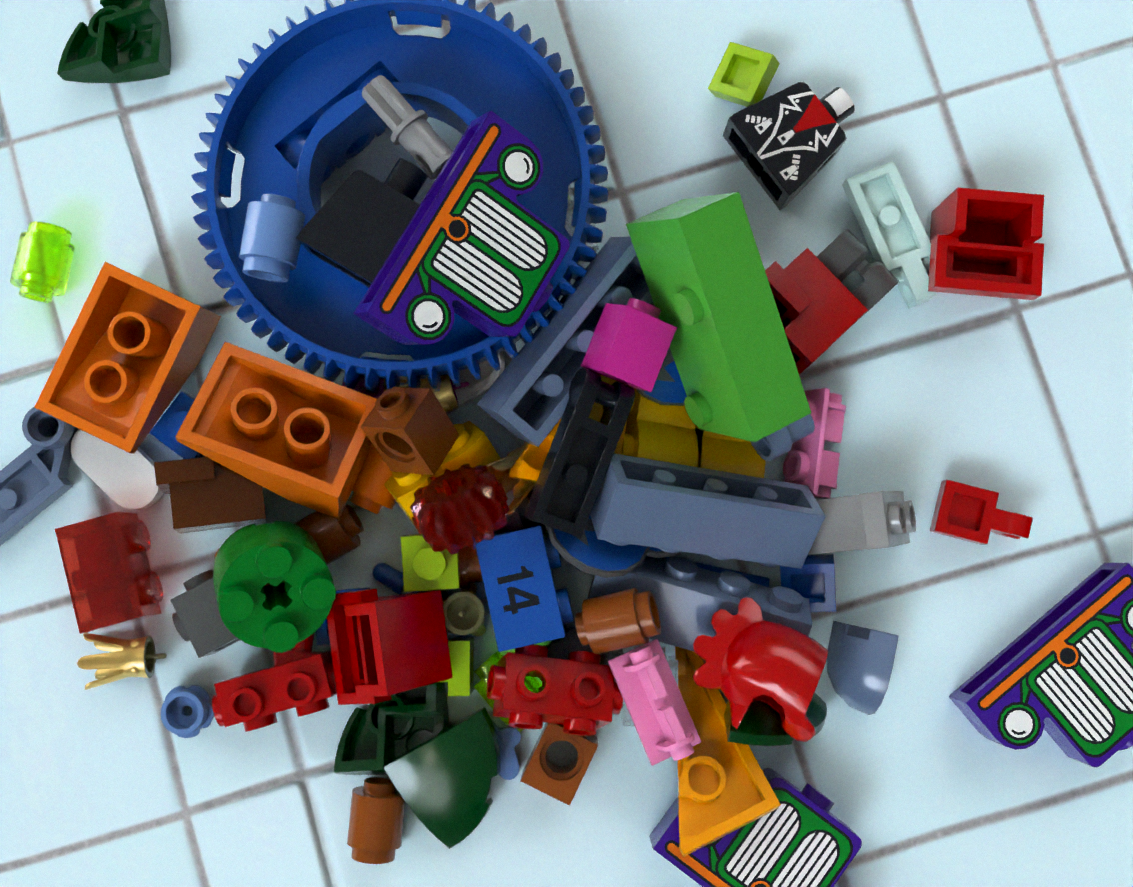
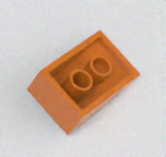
M104 262L34 408L128 453L134 454L199 364L221 316Z
M224 342L176 435V440L289 501L339 519L372 445L360 426L374 408L377 399Z

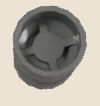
M846 229L817 258L841 282L854 270L865 280L852 294L869 311L899 280L880 261L869 262L866 259L868 249L849 229Z

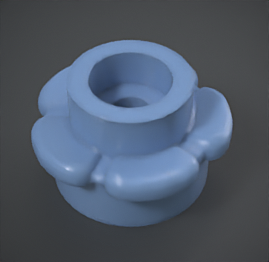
M192 685L189 688L185 686L173 688L166 695L161 707V720L165 728L182 738L195 737L200 733V729L207 728L214 717L212 705L209 704L210 695L208 692L197 685ZM185 706L192 708L190 716L184 714Z

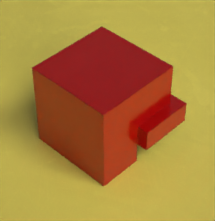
M956 188L931 213L928 291L1035 300L1042 295L1044 244L1034 242L1042 237L1044 195Z
M808 248L786 268L783 269L775 261L765 270L799 375L868 311Z
M377 588L336 593L332 608L327 616L338 705L376 704L392 699L391 695L453 678L441 590L378 597Z

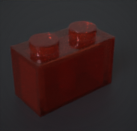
M114 512L55 529L80 634L101 631L162 614L159 602L163 599L162 584L157 573L151 571L146 552L151 547L150 535L145 523L138 519L137 513Z

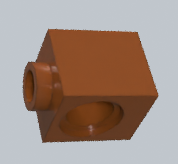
M393 387L392 389H386L377 399L374 408L360 426L391 472L435 475L459 436V433L431 388Z
M545 723L522 771L520 781L570 806L598 747L597 736L566 734L563 732L562 724ZM561 740L570 742L578 752L576 759L566 766L553 764L546 753L552 743Z

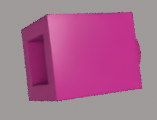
M629 298L627 305L606 303L581 367L588 368L632 388L652 392L677 327L658 319L661 310L644 301Z

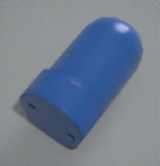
M378 563L374 566L372 575L378 582L391 588L397 594L404 592L403 572L386 563Z

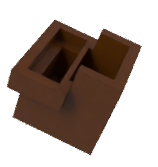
M208 457L154 462L156 485L165 494H170L173 529L178 533L241 527L253 523L256 525L266 524L263 487Z

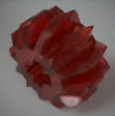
M463 464L457 470L452 471L446 468L444 474L438 477H429L427 479L428 485L418 488L414 492L415 500L410 506L413 514L412 520L425 542L429 543L434 552L447 549L451 555L457 554L464 547L470 546L474 550L476 544L482 540L494 539V531L503 528L507 524L506 514L510 510L506 502L508 500L502 483L498 482L495 474L490 473L486 465H478L472 468L470 464Z

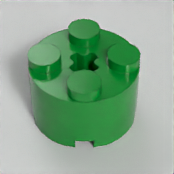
M274 521V523L260 525L253 523L238 529L230 535L222 544L215 557L213 584L221 619L227 629L244 643L259 648H266L275 653H283L291 650L297 643L316 632L329 615L336 596L333 578L318 544L303 528L287 521Z

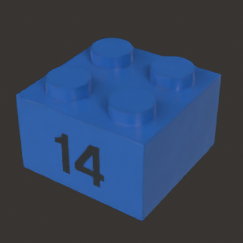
M542 526L474 540L498 652L565 637V624L574 622L567 587L558 590L556 588L552 569L562 567L559 552L552 545L550 537H545Z

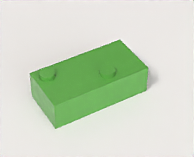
M732 192L682 199L627 223L626 226L654 305L661 310L659 319L677 327L670 344V350L687 395L684 400L685 409L692 422L698 426V429L757 442L811 414L740 193Z

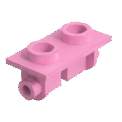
M822 388L804 391L815 429L812 434L792 444V448L784 460L783 474L785 477L784 482L807 485L814 497L827 499L831 496V489H837L840 453L824 450L825 441L841 443L846 406L841 404L842 395L830 393V389Z
M658 639L608 660L607 662L650 764L653 766L670 757L676 761L694 753L693 746L701 743V740Z

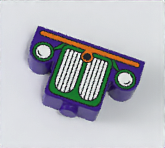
M489 111L472 120L353 314L394 341L404 345L434 344L443 340L452 329L455 320L454 313L490 337L518 335L531 312L535 313L541 309L550 297L553 290L550 280L570 247L569 240L564 235L524 207L516 199L517 196L532 191L540 183L543 175V159L539 149L533 142L493 111Z
M1103 563L949 696L980 734L998 744L1017 750L1026 749L1035 744L1042 736L1044 729L1069 758L1092 767L1101 766L1118 750H1125L1133 746V649L1131 647L1133 643V567L1129 563Z
M765 768L762 771L781 804L778 809L683 857L679 850L677 797L649 836L653 850L702 887H834L862 846L861 839L844 822L829 812L834 805L829 798L808 783L801 791L771 768Z

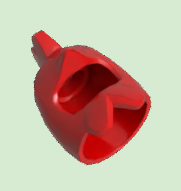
M745 597L740 600L736 615H732L724 609L715 612L711 619V626L716 633L715 636L700 635L693 642L694 652L705 661V664L695 670L692 676L694 683L706 689H721L730 703L732 726L736 729L741 724L752 702L762 701L780 714L782 727L788 735L797 741L807 742L811 740L816 734V729L807 717L806 711L820 680L829 650L798 630L780 623L763 620L761 607L752 598Z

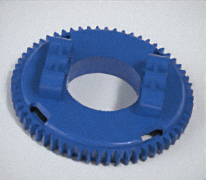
M323 0L325 11L315 14L305 5V21L297 24L293 19L286 16L289 31L280 36L273 29H269L268 33L272 44L266 49L257 43H253L252 47L258 57L252 64L238 58V63L244 71L242 77L237 79L225 75L227 83L232 88L231 94L229 96L214 94L216 101L223 108L221 114L205 113L207 120L215 128V131L199 133L200 140L210 150L208 152H197L194 156L196 161L207 171L194 173L191 176L194 182L206 191L196 193L191 198L200 209L206 210L195 215L193 218L200 228L209 230L197 239L207 250H214L204 260L212 269H221L213 277L215 283L222 289L231 287L223 297L233 307L242 304L236 313L239 319L245 323L256 320L251 327L254 335L261 339L271 333L266 343L269 348L277 353L289 343L284 355L286 360L296 364L306 354L303 365L304 370L314 374L323 363L325 364L323 376L331 382L336 380L341 370L345 371L344 383L352 389L358 383L360 376H365V387L369 392L373 393L378 388L380 379H386L387 389H392L393 387L400 386V380H407L409 388H420V379L427 378L432 389L436 392L440 391V376L448 374L454 385L458 387L461 386V370L468 368L476 380L481 379L479 364L486 360L496 371L500 370L497 354L505 350L507 355L515 358L518 356L515 345L517 341L521 339L524 343H531L535 339L531 330L535 326L546 327L550 324L546 317L548 312L564 308L561 301H559L561 295L572 294L577 290L570 283L571 279L577 280V278L584 277L588 272L587 269L579 265V262H591L597 256L596 250L587 246L586 242L601 243L602 230L590 224L606 222V209L593 204L608 201L607 188L595 185L607 181L608 169L606 166L595 165L605 160V148L602 145H593L600 140L601 131L599 125H588L594 119L592 106H580L585 101L583 87L571 88L574 84L572 69L559 72L561 68L559 52L545 57L547 43L544 37L530 44L531 29L528 24L523 25L514 32V19L511 12H508L497 21L495 7L492 2L482 12L477 11L475 0H466L463 5L457 4L456 0H344V4L334 7L330 0ZM396 16L398 25H424L442 28L443 20L449 21L451 29L443 38L399 35L393 29L391 17ZM382 75L392 83L415 111L424 110L428 117L450 125L461 134L465 133L472 120L489 111H493L531 140L542 156L543 175L540 183L532 191L517 196L516 199L520 204L564 235L569 240L570 247L550 280V283L553 285L550 297L541 309L535 313L531 312L518 335L490 337L454 313L455 320L452 329L443 340L434 344L404 345L394 341L353 314L369 289L368 287L310 254L302 244H300L297 267L294 270H290L287 282L266 281L244 274L242 272L244 261L239 258L248 203L261 201L263 194H276L288 197L296 202L295 209L305 214V226L321 209L322 183L331 176L336 167L338 169L346 164L345 160L353 158L362 152L371 143L375 135L379 137L388 128L362 97L364 87L372 79ZM234 152L242 154L245 158L241 177L240 201L233 207L227 208L221 202V197H231L232 172L236 156ZM574 182V208L571 226L575 227L573 236H571L565 229L568 209V186ZM365 352L385 355H410L414 361L361 357V355Z

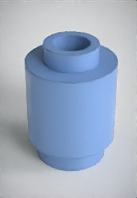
M263 194L261 201L248 203L239 258L244 261L242 270L244 274L266 281H288L290 270H294L297 267L301 243L296 237L303 229L305 214L295 209L296 202L294 200L276 194Z

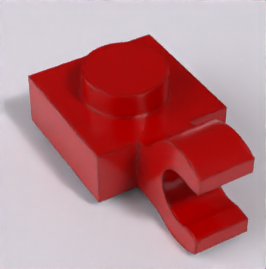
M946 479L941 481L930 532L985 545L988 543L990 531L1013 539H1020V537L1028 539L1033 518L997 509L998 492Z

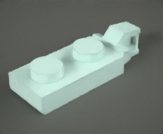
M891 161L845 179L842 187L874 260L880 261L899 280L897 283L898 289L909 309L928 302L936 295V292L928 291L929 276L927 273L930 268L931 243L895 162Z

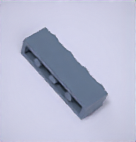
M630 236L609 238L597 253L596 258L585 268L588 270L587 274L584 277L577 278L573 283V286L577 288L575 293L564 295L560 301L564 308L549 313L547 318L550 324L546 327L537 328L533 333L535 339L531 343H525L518 352V356L513 358L477 405L515 437L539 447L562 418L570 398L569 387L576 372L582 368L581 364L606 303L627 305L629 298L638 299L649 304L653 302Z
M615 453L590 513L597 539L605 540L614 545L625 546L633 544L658 548L668 553H678L681 551L708 555L717 560L737 559L757 562L766 567L785 566L799 569L802 568L826 517L807 485Z
M645 556L638 568L624 576L603 578L594 575L587 597L589 599L636 588L639 593L650 590L657 603L661 621V634L651 636L649 639H658L659 642L693 652V642L697 636H715L716 633L711 626L712 615L720 609L736 615L738 613V604L745 597L752 598L761 607L763 620L780 623L798 630L807 636L812 628L809 599L802 597L795 590L783 586L769 588L755 584L743 575L735 572L724 571L717 573L698 567L694 562L678 556L669 558Z

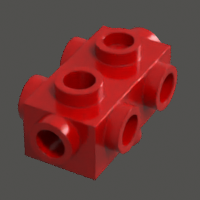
M314 632L305 640L297 643L291 650L283 653L274 652V666L214 684L216 694L212 697V709L216 722L221 727H228L243 722L245 732L278 722L276 713L295 707L299 717L329 708L327 698L337 694L331 650L325 652L312 651Z
M534 644L515 648V653L507 652L498 661V665L491 666L487 681V698L494 700L493 716L509 718V726L519 729H541L543 722L562 724L563 732L566 734L579 736L596 735L597 729L612 722V714L618 715L623 706V697L616 681H614L610 666L600 664L601 656L599 654L575 651L568 653V660L549 658L548 648ZM525 676L538 677L542 681V686L538 688V693H533L526 688L524 683Z

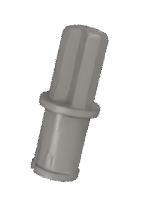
M379 75L375 77L362 90V97L393 132L390 138L395 145L401 144L418 162L431 180L436 179L452 154V149L426 121L428 114L424 110L415 111L385 76Z

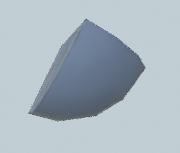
M833 621L827 656V673L833 688L850 707L867 715L875 714L882 704L888 689L899 635Z

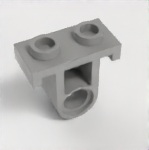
M879 491L816 500L826 517L808 555L888 548L910 543L909 533L916 531V517L912 501H904L903 491Z

